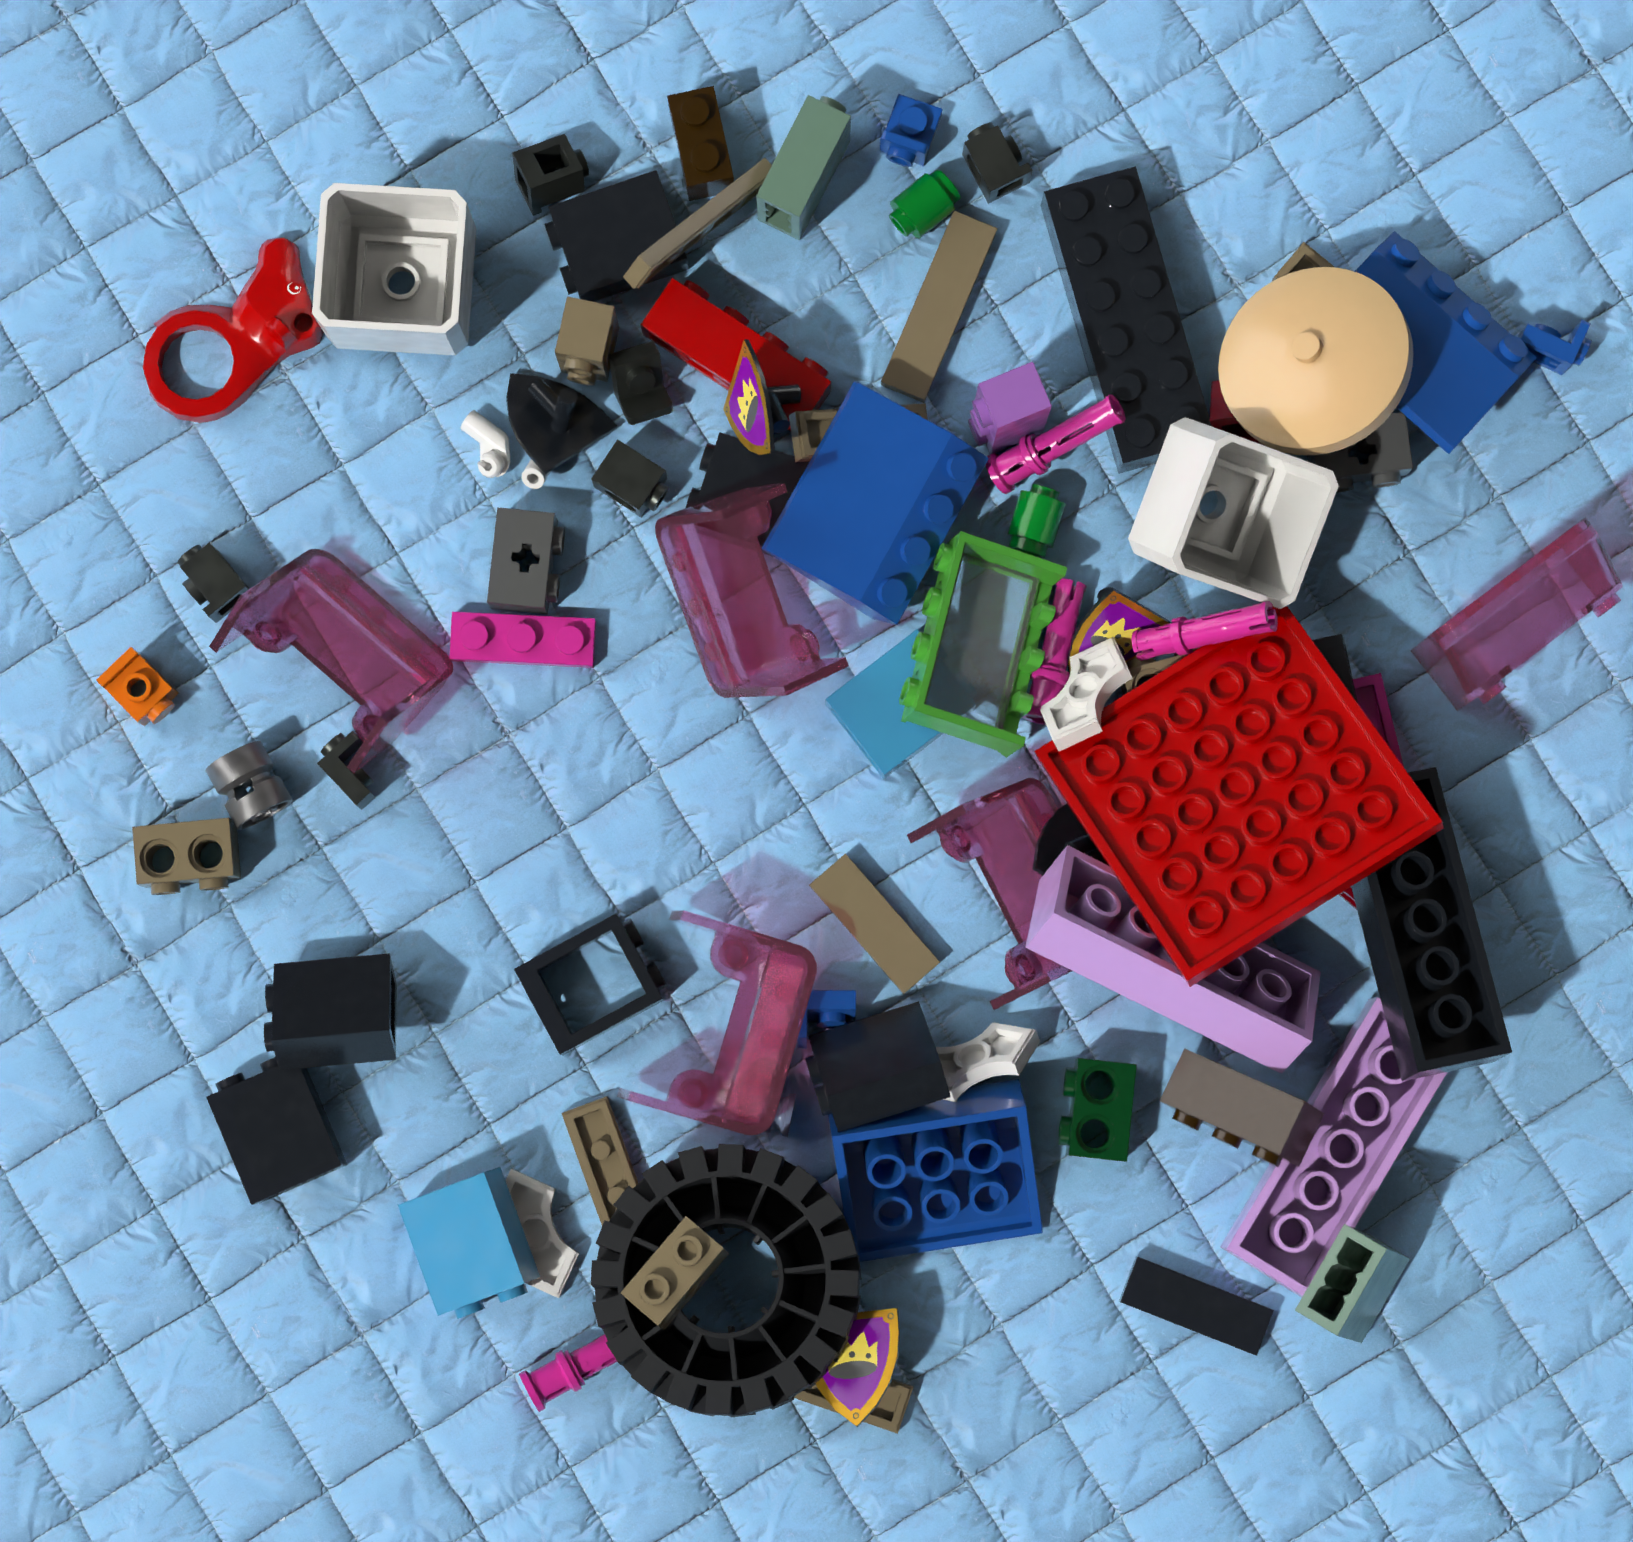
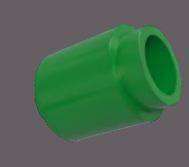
M937 169L931 175L924 173L890 201L893 212L889 214V218L903 236L908 237L910 234H913L916 238L920 239L955 210L954 204L961 197L950 179Z
M1032 484L1031 491H1020L1007 533L1011 536L1009 548L1045 558L1047 549L1054 546L1066 507L1064 502L1058 500L1060 492L1036 484Z

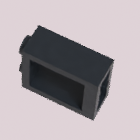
M616 913L514 969L560 1055L571 1052L664 1001L660 990L667 987V984L655 962L652 961L645 965L637 948L643 945L644 942L631 919L622 923ZM613 932L646 994L573 1033L540 971Z

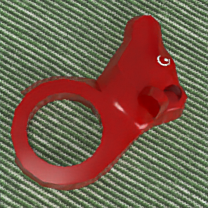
M280 237L267 239L261 245L256 269L244 285L232 308L218 305H186L170 311L154 323L157 328L146 344L143 370L150 396L160 408L180 420L198 423L218 420L229 415L245 403L280 362L291 355L320 344L324 332L312 314L313 300L303 277L300 250L295 243ZM196 330L214 332L226 339L231 346L234 360L231 376L224 387L212 396L200 399L181 397L171 391L165 383L162 371L164 354L171 343L187 332Z

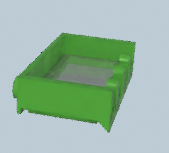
M960 531L949 542L942 543L935 556L933 569L939 573L935 588L931 587L923 603L922 614L927 616L924 632L918 633L912 646L911 659L916 661L912 677H907L900 693L899 704L905 706L901 722L906 723L908 721L997 750L1007 758L1024 747L1026 737L1016 733L1020 718L1029 713L1034 701V695L1026 692L1031 674L1040 668L1045 656V651L1037 647L1042 629L1052 622L1056 611L1055 606L1048 604L1052 586L1065 577L1067 567Z

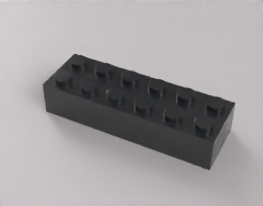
M1135 166L1044 191L1040 205L1097 402L1102 401L1111 394L1119 401L1125 413V422L1117 424L1106 431L1118 474L1156 464L1169 427L1178 420L1186 417L1211 426Z
M1436 767L1408 772V774L1443 821L1444 829L1351 886L1402 1081L1492 1063L1512 1053Z

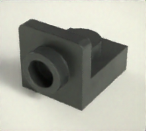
M654 341L608 354L614 395L628 424L635 425L673 412L672 401L664 387L660 353Z
M354 731L346 737L339 733L322 748L321 753L324 757L317 764L353 803L362 810L375 798L367 788L374 781L355 761L348 766L344 762L364 742Z

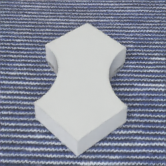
M1114 637L1071 656V672L1066 685L1055 698L1041 706L1040 711L1059 752L1102 732L1101 714L1105 703L1121 685L1133 679Z
M992 1022L982 1034L968 1042L951 1047H936L951 1096L943 1100L956 1102L959 1096L968 1088L987 1078L1000 1075L1019 1076L1040 1043L1037 1031Z
M511 1169L506 1178V1184L540 1274L539 1278L526 1284L560 1298L580 1253L569 1247L555 1228L552 1218V1200L556 1188Z

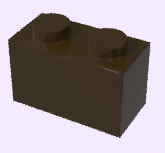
M714 86L668 95L669 113L688 199L693 201L716 196L734 182V176Z

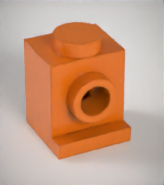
M132 647L96 679L143 726H146L150 721L156 724L165 718L175 706L172 700L179 694ZM138 680H143L146 683V691L143 695L134 697L131 694V687Z

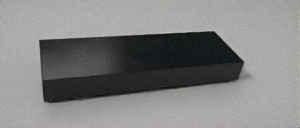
M1137 1256L1119 1299V1302L1256 1356L1274 1311Z

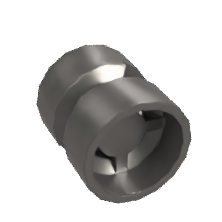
M261 741L248 743L225 754L210 764L205 770L217 793L228 796L229 799L225 804V808L238 830L251 827L268 819L286 808L293 801L282 779L279 776H271L270 771L273 763ZM253 785L255 791L248 793L246 788Z

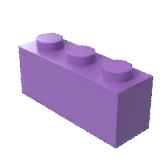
M1033 361L979 383L975 400L972 401L973 410H970L971 419L968 420V424L977 445L986 444L990 455L1019 444V439L1027 434H1034L1036 436L1043 434L1052 405Z

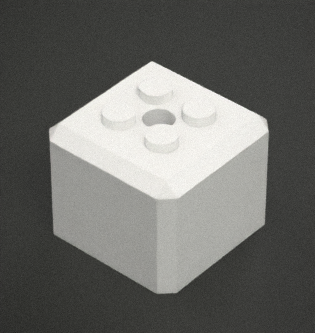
M333 183L321 194L312 314L326 337L337 349L456 356L468 345L476 226L467 202L456 190ZM406 271L415 277L413 288L408 293L402 295L390 291V278L397 272Z
M1184 417L1169 427L1128 540L1134 554L1162 567L1259 602L1270 601L1273 607L1281 609L1296 600L1339 486L1332 470ZM1214 490L1218 498L1217 506L1212 513L1203 515L1200 510L1201 499L1207 492Z

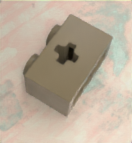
M685 1216L621 1291V1294L656 1325L665 1330L729 1253Z

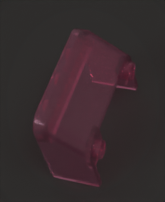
M785 483L745 488L673 512L658 519L655 525L657 542L706 678L713 690L724 698L786 696L849 667L846 657L820 659V647L814 633L809 629H805L800 624L787 623L757 536L768 531L772 517V510L768 500L787 493Z
M1585 517L1410 651L1457 711L1477 697L1484 705L1507 687L1501 680L1564 631L1591 611L1597 617H1600L1619 603L1621 599L1616 592L1623 587V584L1598 532Z
M310 549L241 594L209 646L217 653L242 635L250 640L257 649L264 652L280 653L290 646H294L361 706L352 717V726L363 743L347 766L353 773L384 751L400 736L440 691L453 672L451 659L438 645L337 557L321 549Z
M1035 778L1024 779L961 804L907 834L910 843H914L938 833L942 848L949 856L963 863L976 859L1018 942V945L1010 948L1005 956V973L1015 989L989 1001L993 1010L1073 972L1025 948L1038 884L1042 877L1041 874L1032 869L1036 843L1044 824L1058 809L1048 789Z
M684 910L672 911L669 920L715 933L710 948L712 966L722 976L740 981L713 1074L697 1069L685 1070L679 1073L670 1085L666 1101L624 1088H619L617 1097L741 1134L758 1135L771 1126L776 1115L817 973L815 958L808 949L791 942Z

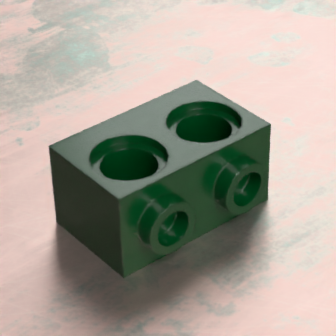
M1077 1058L1075 1059L1074 1068L1066 1067L1063 1096L1071 1097L1069 1116L1061 1115L1058 1133V1145H1066L1065 1155L1127 1162L1137 1064ZM1094 1071L1105 1073L1111 1081L1110 1093L1101 1100L1092 1098L1087 1093L1085 1087L1087 1077ZM1091 1119L1100 1121L1105 1126L1107 1133L1104 1143L1096 1148L1086 1146L1080 1134L1082 1126Z

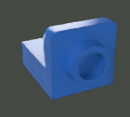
M898 94L886 130L883 131L880 139V151L887 153L886 158L898 165L912 167L913 163L924 166L943 109Z
M1582 319L1572 330L1568 341L1561 339L1562 335L1560 332L1543 324H1536L1535 326L1527 324L1517 337L1537 357L1534 363L1563 375L1572 364L1580 366L1592 342L1591 339L1585 337L1591 323Z
M798 990L797 1005H788V1034H797V1049H807V1022H817L818 1027L827 1029L845 1025L846 1022H854L856 1018V990Z

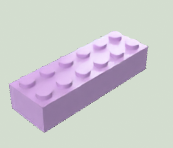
M1067 845L1039 880L1025 948L1281 1074L1312 1042L1320 971L1261 942L1189 987L1108 865Z
M1380 998L1368 999L1307 1103L1323 1112L1324 1115L1300 1166L1298 1167L1283 1159L1279 1167L1269 1164L1220 1248L1301 1298L1343 1225L1356 1227L1447 1074L1445 1072L1407 1081L1401 1080Z

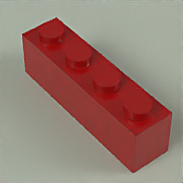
M672 278L640 324L643 336L654 341V343L728 391L743 341L749 339L761 366L767 387L797 384L801 389V401L799 404L782 405L788 420L789 415L795 411L819 410L831 392V381L826 378L829 373L825 368L807 357L802 362L786 352L789 346L772 333L766 331L763 336L759 335L747 327L749 320L732 307L725 306L723 310L707 301L710 295L690 280H686L684 284H681Z

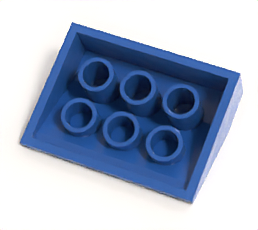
M1394 231L1354 272L1372 279L1390 294L1405 317L1411 332L1413 367L1406 391L1396 408L1445 452L1450 454L1537 357L1527 349V346L1519 337L1510 334L1495 321L1483 305L1474 302L1458 288L1454 280L1447 273L1439 271L1422 256L1418 248L1411 241L1403 239Z
M853 382L761 549L868 617L897 625L989 458L949 431L861 383Z
M1019 1079L971 1086L959 1096L956 1102L939 1100L841 1132L837 1130L833 1115L828 1114L843 1213L854 1237L860 1262L1043 1233L1027 1110Z

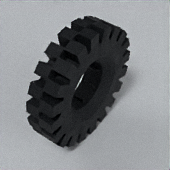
M719 1144L718 1148L707 1150L699 1146L678 1152L679 1158L666 1164L661 1160L643 1172L644 1179L634 1188L628 1186L613 1204L617 1209L610 1221L604 1220L596 1244L599 1245L597 1260H592L591 1286L595 1288L596 1302H592L598 1327L603 1329L608 1340L606 1342L608 1348L617 1362L623 1365L631 1374V1378L650 1393L672 1405L690 1412L713 1417L715 1415L740 1417L756 1415V1412L769 1408L773 1410L795 1400L794 1396L806 1388L810 1390L827 1373L826 1369L834 1359L839 1358L850 1338L848 1335L853 1321L857 1319L861 1300L859 1289L860 1280H862L860 1260L855 1247L854 1237L843 1213L831 1195L821 1187L813 1176L799 1165L796 1167L785 1161L783 1156L761 1148L759 1151L746 1149L744 1145ZM685 1216L706 1233L717 1229L719 1234H725L724 1228H738L755 1234L756 1236L753 1241L757 1245L764 1241L772 1250L778 1266V1270L772 1271V1276L774 1278L779 1277V1282L771 1307L767 1310L763 1306L760 1311L765 1315L752 1326L735 1332L734 1326H728V1333H715L696 1326L700 1320L693 1315L689 1320L682 1310L667 1328L663 1330L621 1294V1291Z

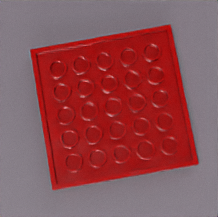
M1288 606L1281 609L1272 607L1276 611L1278 620L1275 632L1255 634L1240 639L1202 646L1104 707L1101 714L1102 732L1060 752L1057 750L1053 740L1034 751L1037 759L1189 987L1444 829L1443 821Z

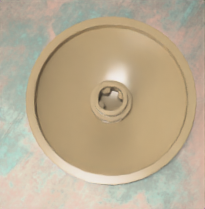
M1336 267L1303 269L1284 275L1267 284L1256 292L1237 312L1226 331L1220 350L1218 365L1220 387L1224 400L1233 416L1242 428L1258 442L1277 451L1294 455L1331 453L1349 447L1366 438L1393 413L1401 401L1410 380L1413 367V342L1407 321L1397 303L1382 286L1360 273Z

